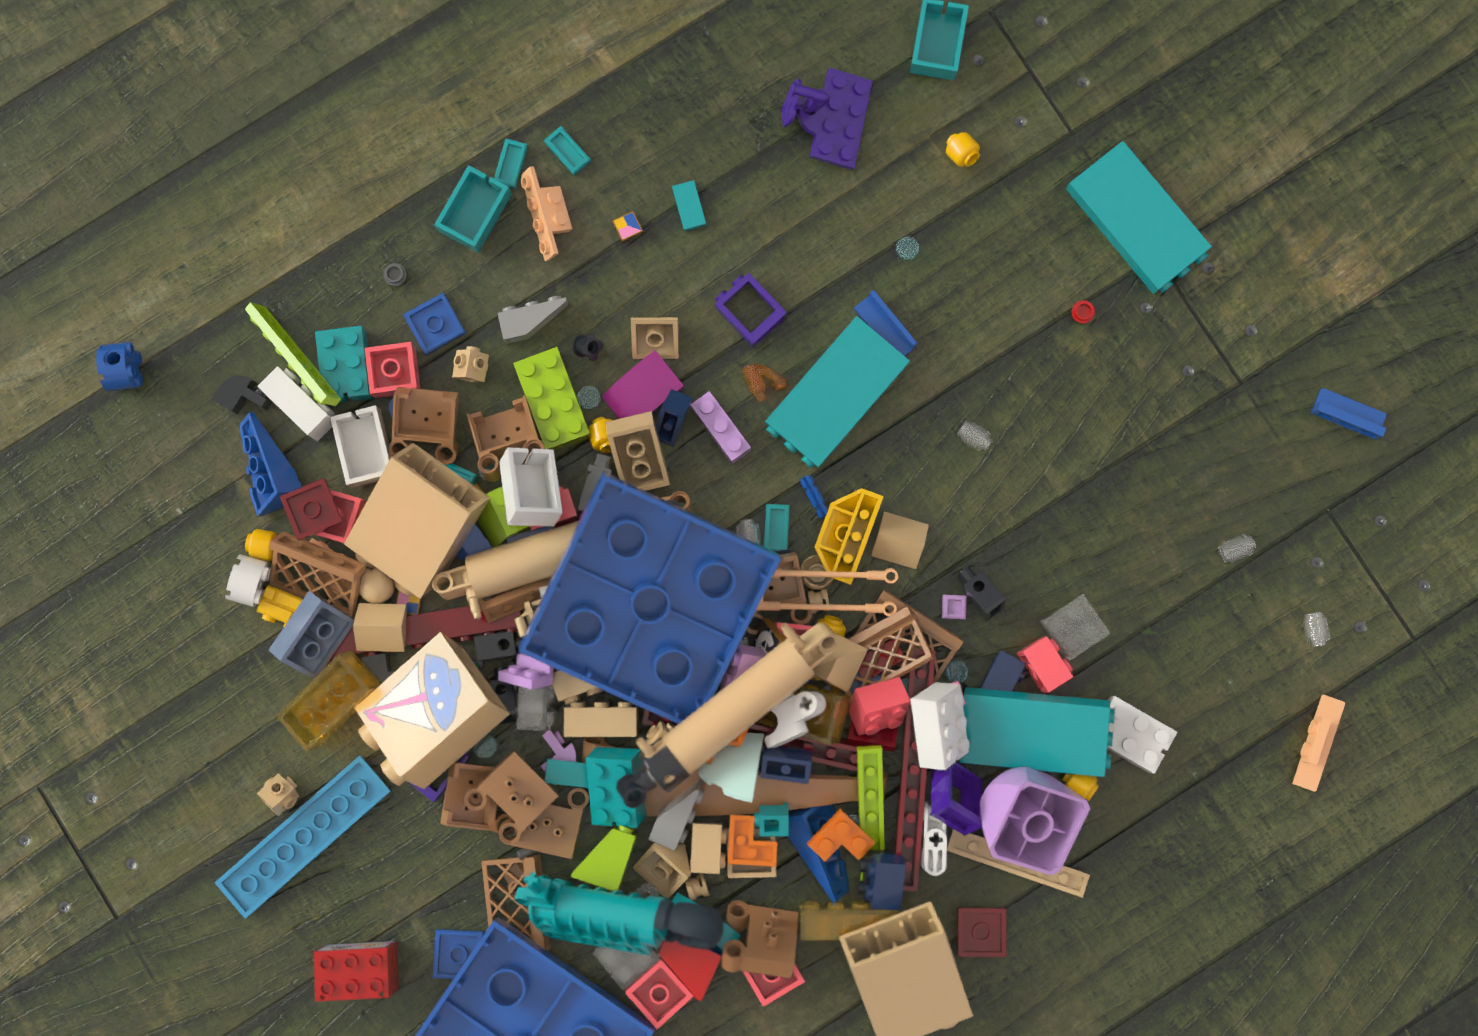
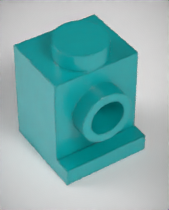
M783 802L784 805H759V812H755V827H759L760 836H789L788 802Z

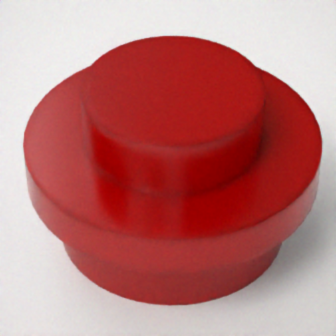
M1082 300L1074 304L1071 314L1076 322L1086 324L1094 318L1095 308L1090 302Z

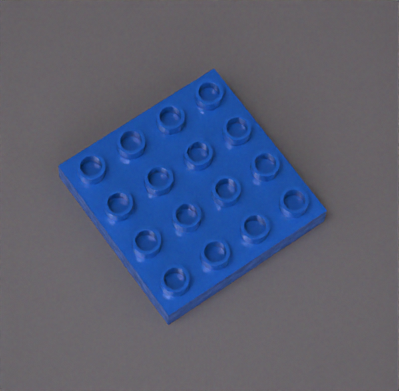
M603 471L521 640L519 652L679 724L714 696L779 565L781 557L778 553Z
M497 917L493 920L416 1036H652L656 1027L549 951L537 945L533 940L500 917Z

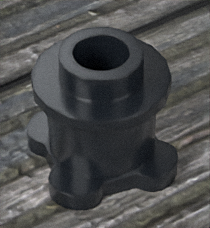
M592 333L587 335L579 334L572 343L575 355L578 357L588 356L590 361L597 360L599 351L604 347L603 341L596 339Z

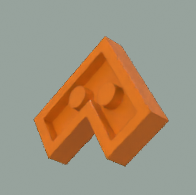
M841 809L807 842V845L824 861L841 845L860 860L875 844V841Z
M730 814L728 864L776 867L777 841L753 840L754 816Z

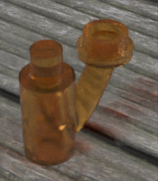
M754 363L741 369L750 393L756 396L758 403L766 400L764 394L766 387L761 375L774 381L771 385L776 391L789 386L787 383L789 381L788 378H782L767 366Z

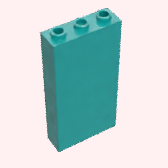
M1124 141L1120 142L1072 180L1066 188L1068 193L1153 294L1159 290L1162 293L1173 285L1172 279L1176 276L1181 279L1191 270L1189 266L1192 263L1200 264L1209 256L1206 252L1212 246Z
M856 316L765 421V424L768 426L766 430L773 437L777 438L780 436L786 441L783 445L792 453L796 451L803 456L801 460L812 469L815 466L819 469L909 365L910 360Z
M966 687L963 709L967 721L966 733L969 740V752L960 758V763L1009 768L1026 766L1040 771L1105 777V769H1110L1111 755H1107V746H1112L1113 732H1108L1109 723H1114L1115 709L1110 708L1111 701Z

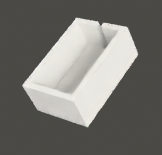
M277 366L257 387L308 436L319 441L332 428L330 417L335 413L326 404L322 405L316 402L313 392L304 385L300 386L301 381L293 372L287 368L283 371Z
M376 405L355 410L356 415L361 418L358 420L352 412L330 417L345 482L351 488L378 482L391 458L388 452L389 441L382 412Z
M507 447L500 460V470L508 525L555 526L563 512L554 450L532 449L525 461V465H523L529 453L528 448Z
M935 682L911 699L920 767L946 770L956 760H959L969 752V740L966 733L967 721L963 709L964 697L961 693V685Z
M1109 696L1108 700L1111 701L1110 708L1115 709L1114 723H1109L1108 732H1113L1112 746H1107V749L1144 771L1155 774L1165 756L1161 751L1169 749L1177 731L1116 696Z

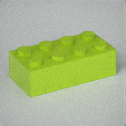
M555 347L513 363L545 449L557 451L589 439L590 432L558 348Z

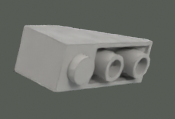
M553 296L543 303L531 301L526 303L525 307L516 308V306L503 308V312L498 313V318L505 343L509 344L532 337L568 306L566 297Z
M698 780L660 810L648 840L672 850H676L678 842L684 843L688 830L684 829L686 823H692L696 810L692 809L694 803L700 804L704 794V790L701 789L703 780Z

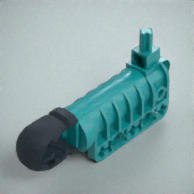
M531 872L530 876L524 877L527 888L519 887L514 898L515 902L528 907L530 921L540 933L546 937L650 955L653 947L659 948L661 946L662 940L671 943L677 941L684 946L706 950L715 947L723 936L724 921L720 912L715 908L687 902H677L674 904L668 898L652 895L646 899L642 898L639 893L634 892L630 895H625L621 890H614L611 893L604 887H597L593 890L587 884H580L578 887H575L569 881L562 879L551 880L546 875L538 877L534 872Z

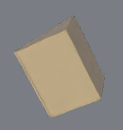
M678 317L631 318L632 359H644L654 350L662 359H679Z
M884 512L871 557L916 570L925 545L929 525Z
M359 603L353 624L357 651L405 652L407 604Z

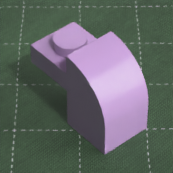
M549 730L542 735L556 754L551 759L578 762V752L575 744L571 743L565 748L563 744L566 741L559 731L554 733L553 730ZM546 762L541 765L544 771L546 770Z

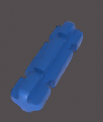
M807 475L800 480V483L804 489L806 488V494L813 507L817 509L818 517L824 519L829 508L827 505L825 506L824 498L818 487L814 485V479L811 475Z

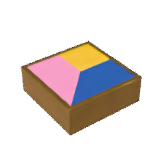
M633 211L612 220L622 243L643 233Z
M398 590L396 604H407V614H420L422 598L409 596Z

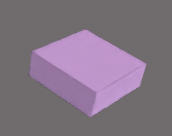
M942 595V618L966 619L967 596Z

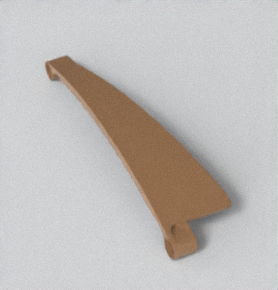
M584 737L582 762L586 763V757L595 747H617L607 744L603 737ZM699 769L692 772L691 776L671 792H666L655 781L657 787L647 792V799L645 801L647 816H658L664 806L698 780H702L699 776ZM758 770L752 802L723 794L721 787L716 784L708 785L703 781L701 789L704 790V794L700 804L694 803L692 809L696 810L695 816L751 814L759 812V805H784L783 802H788V810L858 801V777L810 774L809 784L760 778L761 771ZM883 772V799L885 798L888 775Z

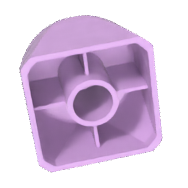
M1026 766L1012 768L998 775L987 786L980 800L982 830L992 857L1048 875H1053L1061 870L1090 810L1087 800L1043 771Z

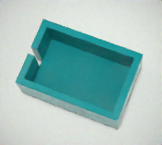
M923 0L910 73L955 81L969 5L948 2L946 13L941 14L944 1Z
M468 165L434 226L441 234L479 253L512 195L511 190L507 185L492 177L488 179L486 174Z
M362 326L315 331L319 372L341 398L339 403L349 402V398L352 401L374 399L369 390L365 348H368L367 331Z
M595 747L586 757L592 825L613 826L616 822L617 826L637 828L647 816L646 802L637 808H629L616 790L617 781L622 776L628 774L635 775L642 768V762L639 758L641 749Z

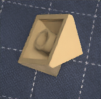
M835 634L839 639L837 649L812 668V671L815 673L814 677L848 693L868 649Z
M654 843L632 867L661 895L668 899L691 875L685 844H678L676 850H672Z

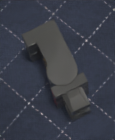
M597 454L595 464H589L588 476L578 506L581 516L603 471L614 476L611 470L613 461H611L612 458L609 456Z

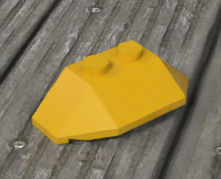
M861 488L830 504L814 547L826 571L856 572L884 496ZM830 577L849 585L853 581V578Z

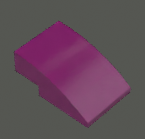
M654 350L621 377L601 397L619 419L650 411L654 415L661 409L670 390L673 389L681 392L684 390V385L656 350Z

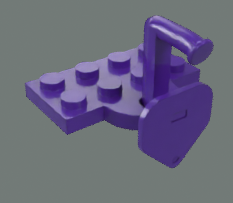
M833 68L827 70L824 89H813L803 86L802 80L796 79L792 83L782 106L783 126L788 127L795 117L798 118L801 127L814 136L809 158L852 170L856 164L873 81Z

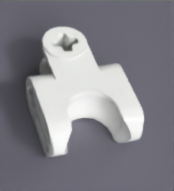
M805 691L795 696L792 693L774 707L771 711L776 715L778 725L772 734L765 737L767 748H777L807 734L809 731L805 721L823 713L826 708L824 696L815 691Z
M924 802L920 865L928 874L937 876L946 869L947 825L930 815L931 805H928V802ZM935 834L938 836V839L934 840L933 843L929 840V837H933Z

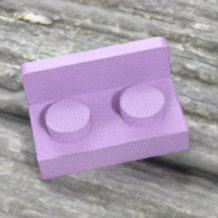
M519 653L516 655V665H510L508 669L498 671V680L528 689L553 685V667Z

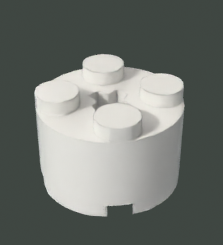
M239 554L237 559H240L241 562L239 565L234 564L226 589L231 591V593L225 595V599L255 607L263 598L265 590L262 587L264 581H269L271 567H268V562Z

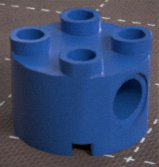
M132 342L99 346L100 348L97 349L96 353L98 375L103 374L105 380H100L106 391L131 389L143 385V377L139 372V365L142 364L141 352L135 351Z

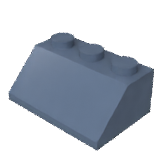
M309 591L269 648V651L281 662L316 680L352 628L354 619L328 601Z

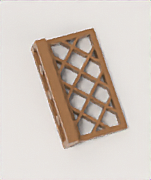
M282 532L271 540L270 549L273 550L270 586L304 599L309 591L321 597L317 590L323 588L330 598L326 601L351 618L355 616L360 578L365 573L366 564L304 539L298 541L296 536L286 532ZM281 554L288 556L291 563L285 565L280 557ZM299 562L308 564L312 571L306 573ZM294 566L300 577L294 579L288 568ZM320 570L328 572L332 580L326 581ZM279 572H283L288 583L278 580ZM314 574L321 585L315 587L308 576ZM342 578L352 582L351 589L347 590L341 580ZM303 580L309 591L301 590L297 582ZM335 582L341 594L335 595L329 586L330 584ZM344 596L349 604V608L343 607L338 599Z
M552 577L520 586L512 591L498 593L496 597L487 601L484 598L479 599L481 609L488 623L523 610L524 602L529 601L531 606V602L542 599L539 587L549 585Z
M883 589L875 604L892 601L897 607L896 612L908 606L917 615L918 624L922 632L928 635L930 641L929 648L934 651V647L944 645L951 650L946 658L936 660L935 656L936 674L933 678L934 684L963 644V639ZM887 605L885 607L889 610V612L893 610L892 605ZM868 613L855 635L862 632L865 627L878 623L875 613ZM873 616L874 622L868 624L871 617ZM910 627V632L904 633L903 636L911 635L913 638L915 631ZM932 638L938 641L939 643L933 644ZM908 649L901 651L902 653H907ZM903 662L899 663L897 666L901 668ZM943 662V664L938 670L937 663Z
M908 606L848 639L867 648V651H875L871 663L864 661L861 663V665L869 667L865 679L856 676L854 678L856 681L863 682L861 687L901 677L934 659L918 624L917 615ZM913 626L915 633L912 641L904 639L905 630ZM889 639L895 640L891 652L882 650L885 641ZM901 642L910 644L906 656L896 654ZM915 646L923 648L926 655L918 659L911 658ZM880 653L889 655L885 668L876 665ZM895 657L904 660L902 667L897 671L891 670ZM874 669L883 671L881 679L877 682L870 681ZM850 686L848 693L845 692V694L847 696L848 701L851 703L854 694H852Z
M533 854L522 860H519L518 857L481 861L488 926L495 919V914L500 911L509 918L508 924L512 921L521 929V933L525 932L537 945L549 951L551 949L550 938L540 933L530 921V918L525 926L515 918L521 908L528 913V907L515 902V897L511 895L518 885L527 888V884L522 880L525 876H530L531 872L536 873L538 877L543 875L541 854ZM523 862L524 873L518 878L509 869L514 863ZM489 865H497L504 871L497 880L490 875ZM506 874L516 881L510 891L499 883ZM495 887H498L506 894L500 904L492 898V891ZM508 898L519 905L513 915L502 907Z

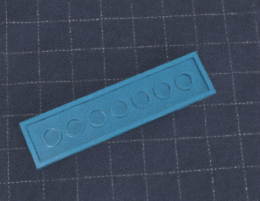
M359 755L221 876L215 884L245 919L248 918L392 790L365 758Z

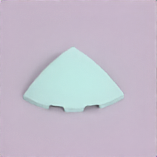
M746 733L741 747L726 745L714 755L711 764L704 763L698 768L699 776L708 785L716 784L721 787L723 794L752 802L764 734Z

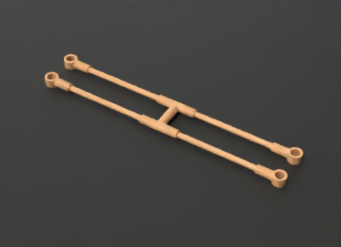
M777 568L773 575L774 578H781V576L866 578L867 580H885L887 583H894L898 579V573L893 568H887L885 571L867 572L793 571ZM894 572L895 576L893 579L889 580L886 578L887 573ZM764 595L756 609L762 611H780V609L865 611V613H884L886 616H891L897 611V607L892 601H886L883 604L866 603L865 605L780 603L779 601H763ZM892 605L893 610L889 613L886 612L885 607Z

